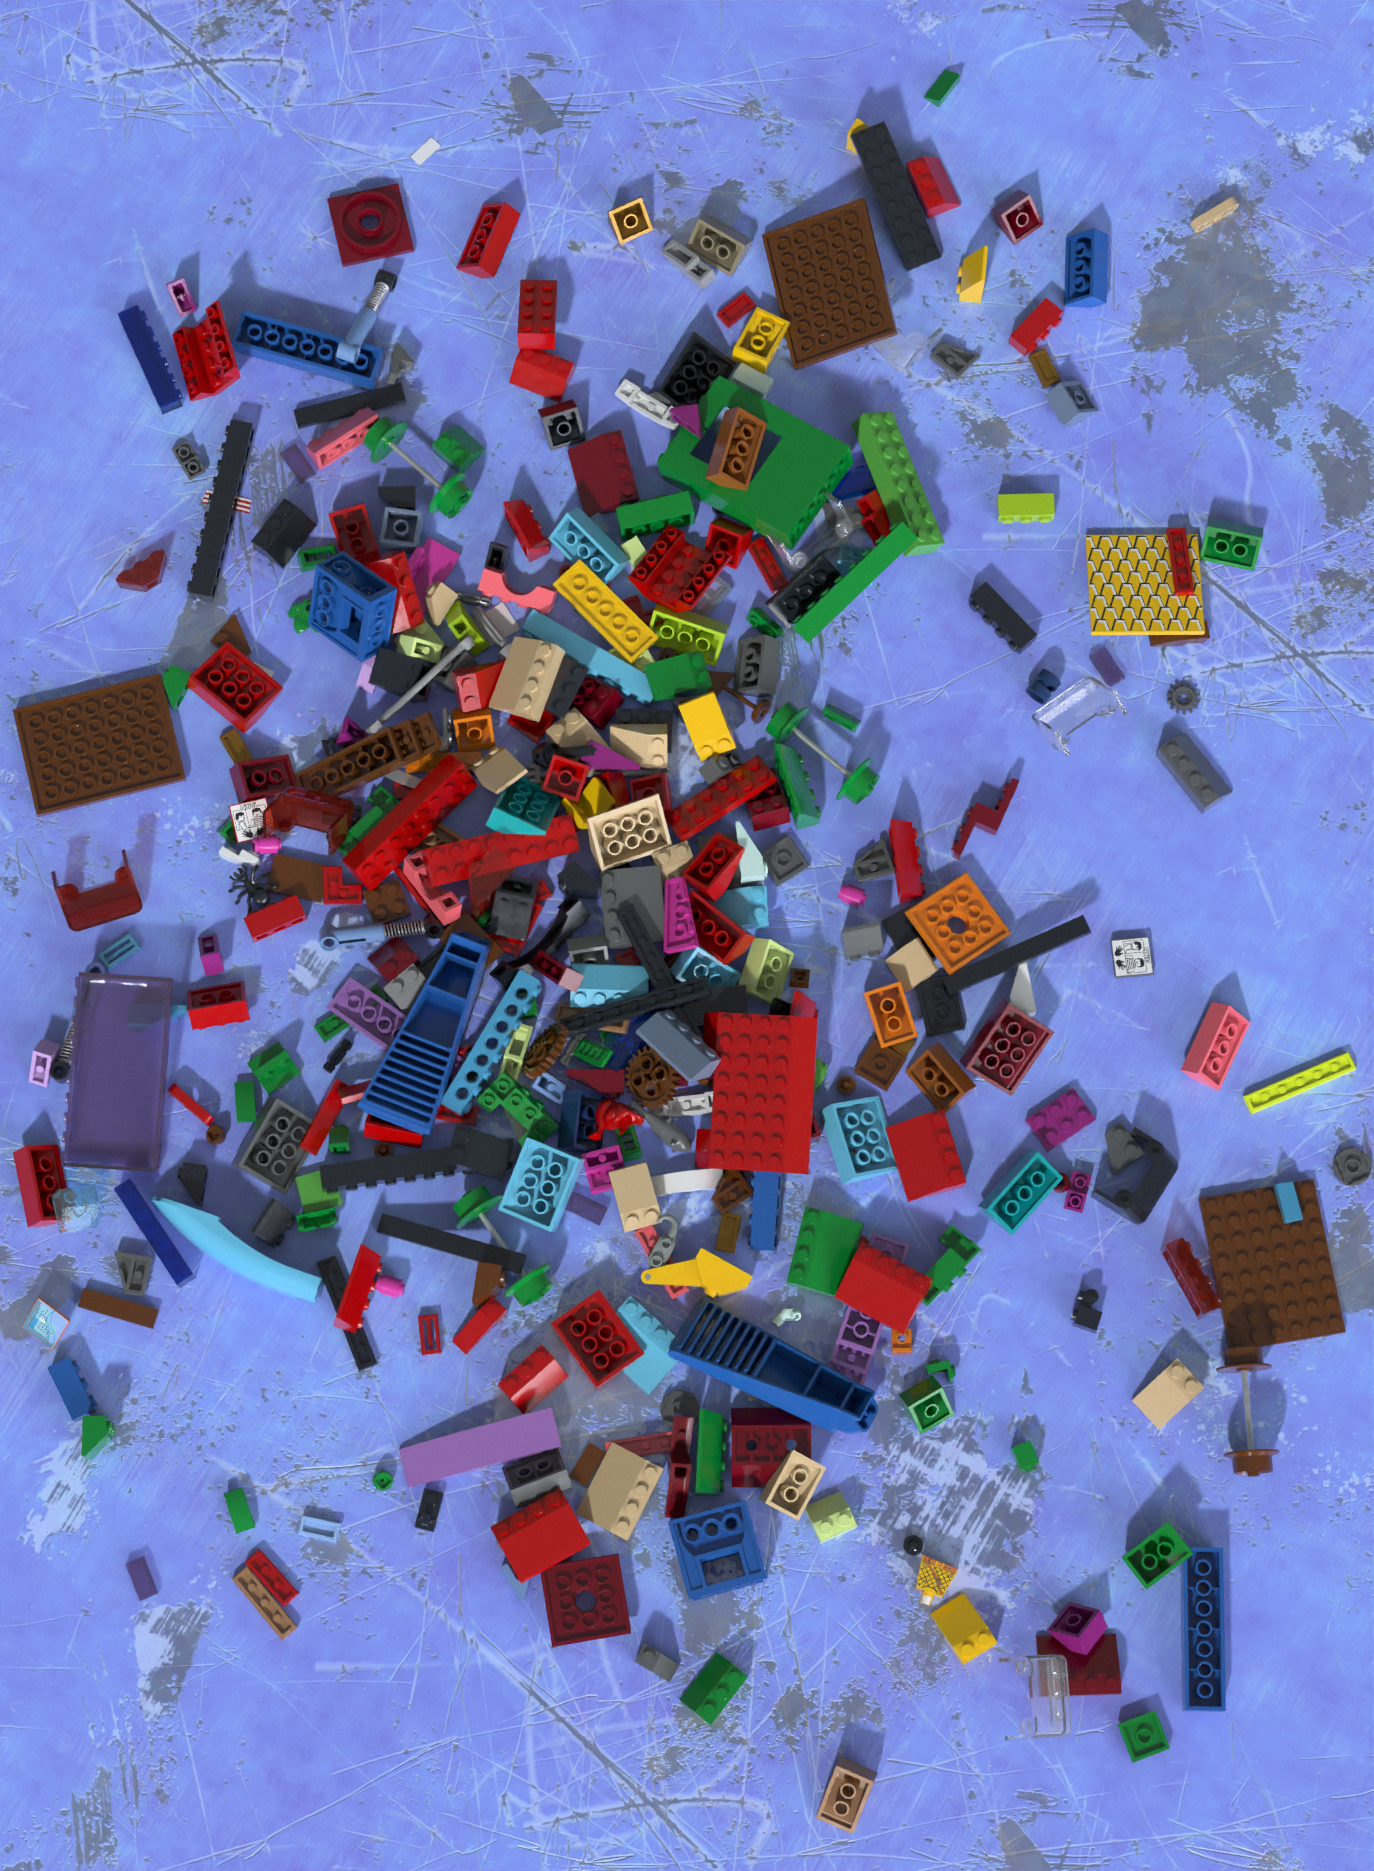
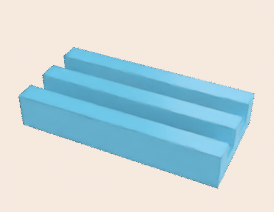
M128 933L98 954L108 970L111 971L141 950L132 935ZM130 939V943H128L123 948L115 952L113 955L105 959L106 955H108L109 953H111L116 948H118ZM132 946H135L134 948H132L131 950H129L128 952H126L124 955H122L121 957H119L118 959H116L114 962H112L111 964H109V962H111L112 960H114L115 958H117L119 955H121L122 953H124L125 951H127L129 948H131Z

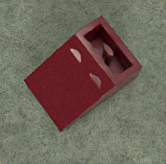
M586 675L569 710L571 711L575 707L591 725L603 730L616 713V708H620L624 700L616 689Z
M774 767L770 768L778 780ZM779 780L745 802L754 832L791 822L789 808Z

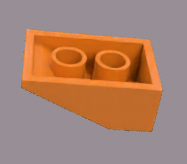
M901 981L862 994L881 1048L918 1037Z

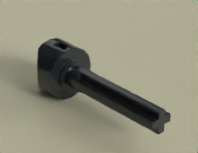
M544 742L533 749L532 758L537 766L548 768L553 754L566 758L594 756L597 748H594V744L558 748L553 742Z

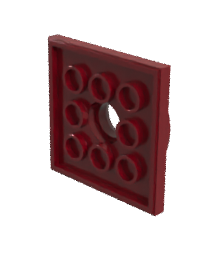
M398 183L327 198L343 267L414 252ZM374 215L379 219L378 225L373 229H366L361 224V220L364 217Z
M618 1553L555 1564L540 1573L552 1647L632 1634ZM583 1591L591 1592L596 1599L594 1607L588 1611H583L576 1605V1597Z

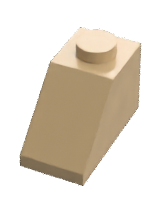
M434 582L427 588L424 600L429 625L439 626L458 594L442 582Z

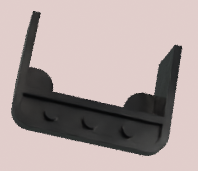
M1134 1127L1130 1135L1133 1139L1146 1146L1144 1150L1145 1155L1154 1164L1135 1194L1123 1189L1118 1191L1114 1198H1111L1100 1190L1095 1189L1091 1197L1133 1224L1139 1225L1146 1221L1176 1173L1178 1161L1159 1141Z

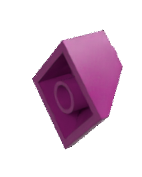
M1068 1602L1047 1631L1070 1651L1087 1655L1108 1626L1099 1609Z

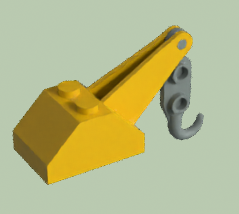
M666 1214L658 1218L657 1223H660L662 1220H669L672 1225L670 1230L659 1238L648 1258L649 1268L641 1274V1280L644 1284L702 1287L705 1289L704 1293L712 1298L715 1295L721 1297L746 1290L753 1276L703 1248L699 1250L695 1259L664 1266L675 1247L679 1225L676 1218L672 1215Z

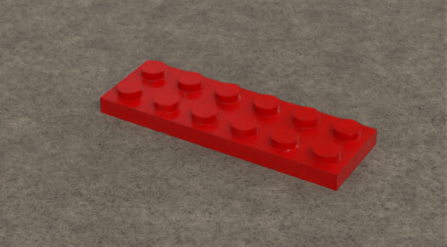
M756 755L664 815L665 820L681 842H684L778 780L760 756Z

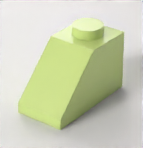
M401 635L396 652L438 663L443 645Z

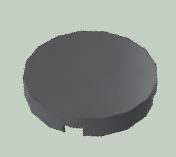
M1351 1147L1343 1149L1336 1155L1333 1160L1332 1170L1338 1182L1345 1186L1354 1187L1361 1185L1369 1178L1372 1164L1365 1152Z
M672 1391L661 1402V1418L666 1425L672 1428L674 1413L693 1414L695 1423L699 1415L698 1401L688 1391Z

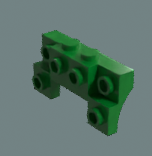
M381 785L370 797H367V800L374 808L349 830V833L338 824L337 828L325 836L344 856L400 803Z
M506 1070L476 1099V1102L489 1114L501 1104L527 1129L518 1140L522 1146L527 1137L540 1142L545 1141L560 1126V1123L545 1109L543 1102L539 1099H534L530 1095L531 1091L526 1086H521Z
M953 1225L938 1238L948 1248V1251L925 1273L926 1276L932 1278V1285L922 1301L926 1307L943 1291L947 1293L954 1285L952 1281L956 1277L960 1279L967 1272V1265L981 1251L972 1240L963 1235Z

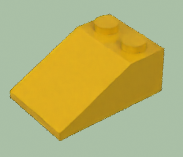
M983 246L963 259L962 266H959L958 277H961V283H957L956 294H959V301L981 303L986 275L988 246Z
M757 307L734 346L731 360L739 364L742 362L765 374L790 322Z
M714 691L678 705L701 761L736 748L735 737Z
M964 1593L930 1614L962 1666L997 1644L989 1628Z

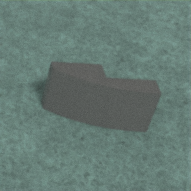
M188 440L171 449L189 481L206 472Z

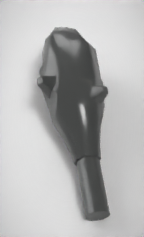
M633 1100L629 1103L628 1106L646 1120L655 1134L672 1148L673 1153L691 1150L692 1144L687 1133L672 1123V1118L665 1119L645 1110Z

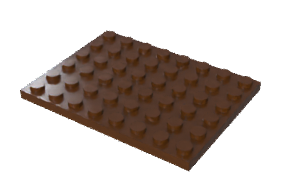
M864 198L762 234L781 318L790 322L785 335L793 369L799 370L898 335Z
M161 673L13 709L37 817L186 781Z
M1314 1179L1293 1182L1303 1219L1286 1224L1283 1222L1273 1186L1198 1199L1228 1349L1236 1348L1237 1345L1266 1347L1346 1332Z

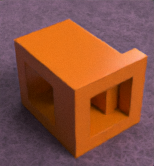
M891 1329V1355L911 1354V1329H907L904 1333V1342L898 1340V1337L903 1334Z

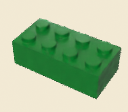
M680 490L674 492L673 495H659L652 500L642 499L635 504L625 503L616 508V522L621 541L630 540L635 536L639 538L663 532L668 525L675 528L693 525L694 509L689 491L684 492Z

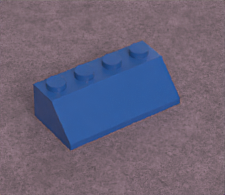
M1092 228L1066 237L1064 306L1093 308L1107 303L1108 234Z

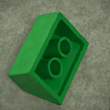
M1208 517L1199 559L1254 571L1263 539V528Z
M716 1652L679 1701L711 1726L748 1679V1676Z

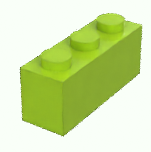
M1054 493L998 494L997 522L1011 524L1021 521V523L1027 524L1032 521L1048 523L1054 520Z

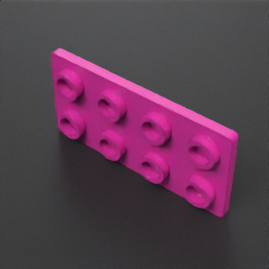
M431 538L426 540L422 548L417 546L408 560L423 615L426 612L424 597L427 594V588L434 582L444 583L460 558V554Z

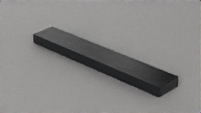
M397 383L293 411L298 429L355 415L360 409L369 407L371 410L406 402L402 384Z
M334 1255L317 1262V1265L337 1314L346 1288V1282ZM363 1325L361 1329L357 1328L355 1333L343 1330L359 1372L378 1365Z

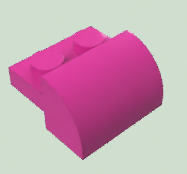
M619 1145L581 1154L582 1158L585 1159L583 1165L591 1194L594 1195L613 1190L608 1171L625 1167Z

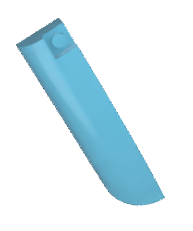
M155 1196L150 1198L151 1204L182 1236L227 1269L267 1289L297 1300L301 1298L315 1303L317 1298L320 1299L325 1286L322 1278L285 1266L266 1257L233 1235L223 1226L224 1223L220 1217L169 1199L159 1198L158 1200V1197Z

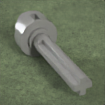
M476 606L471 611L472 614L500 648L501 651L498 654V659H506L512 643L505 639L480 606Z

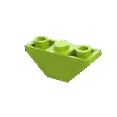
M460 600L456 601L445 615L448 626L459 641L467 635L474 639L475 645L469 651L476 657L487 649L490 644Z

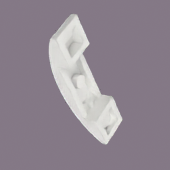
M624 379L616 390L615 395L650 420L672 430H677L680 426L671 418L669 410L674 408L673 406L668 407L642 392L640 387Z
M713 1091L698 1095L673 1097L674 1100L668 1101V1105H662V1108H647V1111L663 1118L712 1113Z
M723 1169L675 1172L653 1176L651 1181L656 1197L704 1189L706 1191L715 1190L723 1178Z

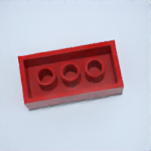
M520 280L517 331L518 349L555 350L558 301L557 280Z

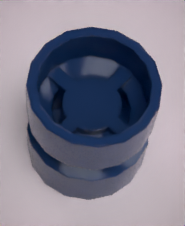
M1041 669L1035 677L1036 681L1030 683L1026 688V692L1033 700L1045 705L1052 696L1051 692L1054 693L1061 685V682L1052 672Z

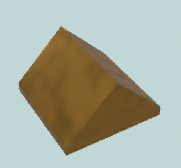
M641 196L607 211L608 223L620 245L653 230Z

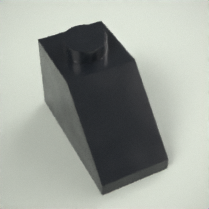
M415 486L378 487L379 497L388 506L416 511Z
M183 1162V1166L179 1167L178 1179H180V1182L196 1204L202 1207L208 1167L207 1165Z

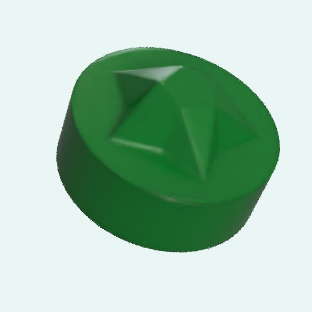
M487 910L477 920L482 928L490 926L492 912Z
M378 1470L372 1477V1483L378 1490L385 1491L392 1486L393 1478L388 1471Z

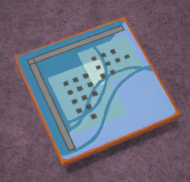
M39 1297L22 1328L53 1350L68 1326L70 1319Z

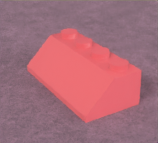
M369 407L360 409L350 419L341 421L339 426L334 429H328L320 438L312 439L306 446V449L318 469H323L361 445L367 432L379 420V416Z
M1212 1002L1181 1071L1191 1079L1219 1091L1250 1022L1230 1005Z

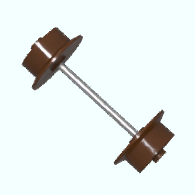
M1237 1345L1236 1348L1223 1350L1224 1365L1217 1368L1216 1372L1242 1373L1248 1450L1228 1452L1223 1455L1226 1458L1232 1459L1233 1474L1258 1477L1260 1476L1259 1474L1273 1472L1272 1456L1279 1454L1280 1451L1276 1449H1254L1247 1372L1267 1370L1272 1368V1365L1264 1363L1262 1347Z

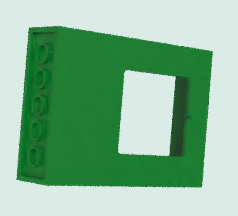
M719 375L716 381L714 380L710 384L706 395H703L699 400L698 407L701 415L702 435L704 436L706 433L704 428L709 429L724 407L730 409L740 407L766 422V429L781 436V440L750 482L748 489L744 491L719 486L705 478L709 465L691 455L702 437L698 438L683 426H680L676 437L670 440L666 451L658 457L657 464L662 479L684 492L689 491V494L792 551L853 464L850 446Z

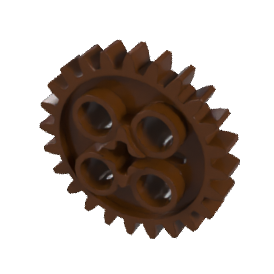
M554 1022L553 1025H549L548 1029H544L543 1034H539V1037L534 1040V1045L530 1046L531 1050L526 1053L528 1056L524 1059L525 1063L522 1065L524 1075L532 1080L537 1079L538 1076L541 1077L543 1073H546L548 1068H551L554 1062H556L557 1056L561 1055L560 1051L565 1048L563 1045L567 1042L566 1039L569 1036L567 1034L569 1032L567 1027L559 1022Z
M644 1046V1049H638V1054H632L634 1060H628L631 1066L625 1068L629 1071V1074L624 1075L625 1078H629V1081L625 1083V1085H630L627 1093H633L631 1099H637L636 1103L642 1104V1107L649 1109L662 1108V1105H668V1101L674 1100L672 1094H678L675 1087L681 1086L677 1083V1080L682 1079V1077L677 1076L678 1072L652 1047Z

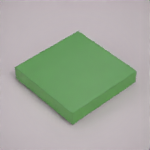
M320 1170L295 1177L304 1213L343 1205L340 1191L336 1194L323 1192Z

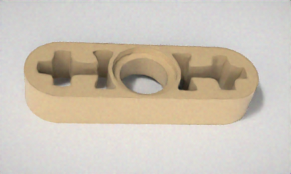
M1231 197L1195 218L1190 223V226L1195 233H1198L1235 211L1239 204L1234 197Z

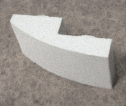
M222 846L218 852L221 858L238 865L244 864L245 866L255 867L256 864L259 866L261 864L258 855L251 850L247 852L242 849L238 855V852L233 848L228 847L227 849Z

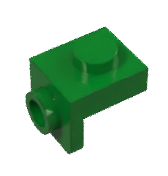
M940 1359L932 1360L925 1367L927 1375L946 1371L949 1382H953V1376H956L954 1364L950 1365L949 1360L940 1362Z

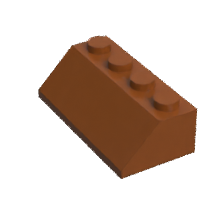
M740 407L726 410L705 478L719 486L746 491L767 423Z

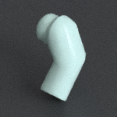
M784 1308L774 1318L772 1323L780 1328L785 1321L800 1320L801 1312L796 1308Z

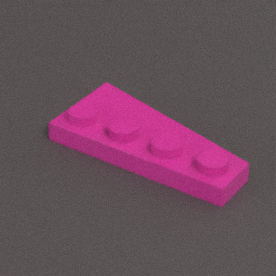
M681 876L665 880L663 952L672 954L698 948L699 943L686 880Z

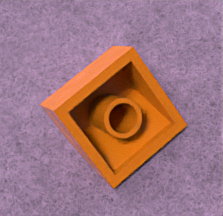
M488 706L464 713L460 709L452 710L458 752L485 750L496 746L491 712Z

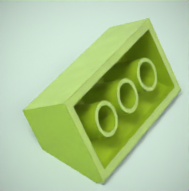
M657 603L649 628L658 636V640L652 645L660 648L671 647L680 655L702 651L705 663L716 666L730 625L690 611L676 613ZM664 620L663 624L655 626L656 622Z

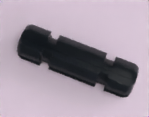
M344 1039L340 1044L341 1046L337 1047L330 1056L329 1061H326L323 1065L325 1071L332 1073L335 1065H338L347 1054L346 1051L352 1048L353 1044L349 1040Z

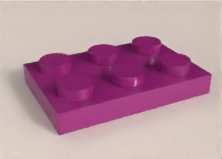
M1072 1088L1027 1118L1025 1122L1048 1153L1093 1123L1096 1119L1075 1089Z

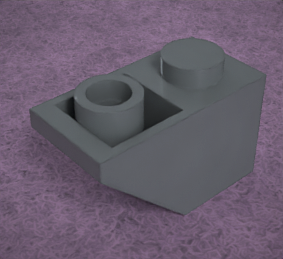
M733 750L712 756L698 770L707 784L710 785L743 763Z

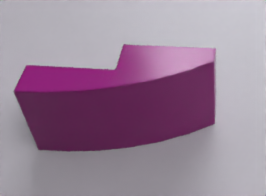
M1076 1170L1072 1171L1064 1209L1083 1213L1092 1175Z

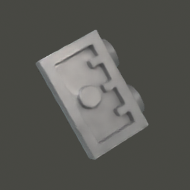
M443 708V737H440L443 748L433 753H449V749L453 748V739L451 732H449V730H452L451 713L447 712V708Z

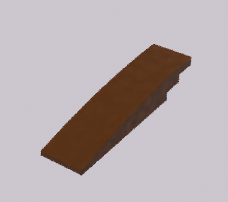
M426 712L412 720L407 719L393 727L388 726L294 775L306 809H309L443 748L431 713Z

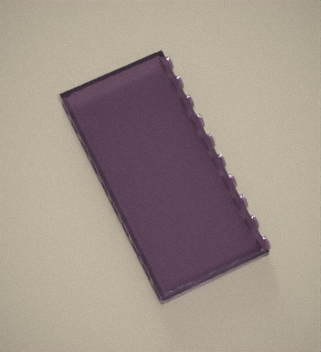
M79 972V976L75 978V988H78L77 996H74L73 1007L76 1008V1013L72 1016L74 1035L71 1034L70 1046H73L72 1054H69L68 1064L71 1065V1073L67 1075V1085H70L69 1093L67 1092L65 1097L68 1111L64 1113L66 1131H63L62 1143H65L64 1151H61V1162H63L65 1167L159 1172L174 980L163 977Z

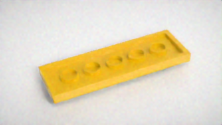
M580 559L553 583V587L630 664L658 640V636Z

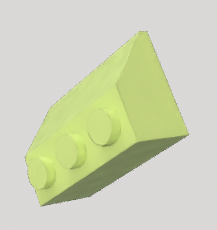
M755 938L738 984L746 985V997L771 1005L773 998L780 999L795 953L771 939Z

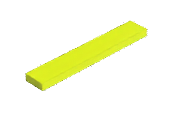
M1346 1052L1249 1093L1242 1098L1250 1115L1355 1071L1356 1066L1349 1052Z

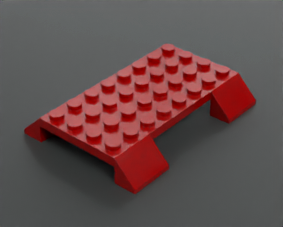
M724 1012L704 1013L703 1042L709 1048L716 1051L721 1061L714 1071L711 1129H697L694 1168L809 1175L818 1018Z

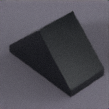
M491 541L484 568L489 566L504 571L510 557L509 547Z

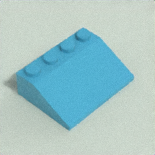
M879 1096L830 1104L820 1111L842 1185L859 1182L898 1170L885 1131L888 1124Z
M527 1137L498 1210L547 1231L556 1232L585 1159Z
M629 1296L617 1309L616 1314L645 1354L623 1372L649 1395L680 1362L668 1355L669 1346L675 1335L633 1297Z

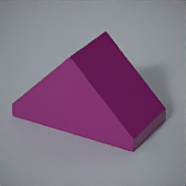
M183 277L166 284L180 318L197 311Z
M698 404L674 407L669 410L672 420L698 438L703 436Z
M347 716L344 717L339 727L336 744L349 747L368 737V734Z

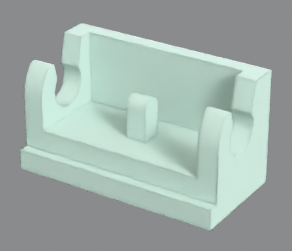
M742 362L731 378V382L762 399L766 398L774 381L771 377Z

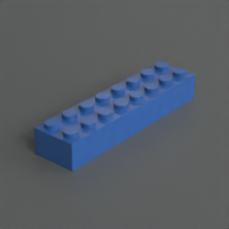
M242 310L231 342L234 352L370 390L375 389L385 360L384 349L364 343L355 364L336 357L337 349L340 342L345 338Z
M1189 1547L1194 1554L1180 1564L1182 1711L1224 1712L1226 1711L1223 1548Z

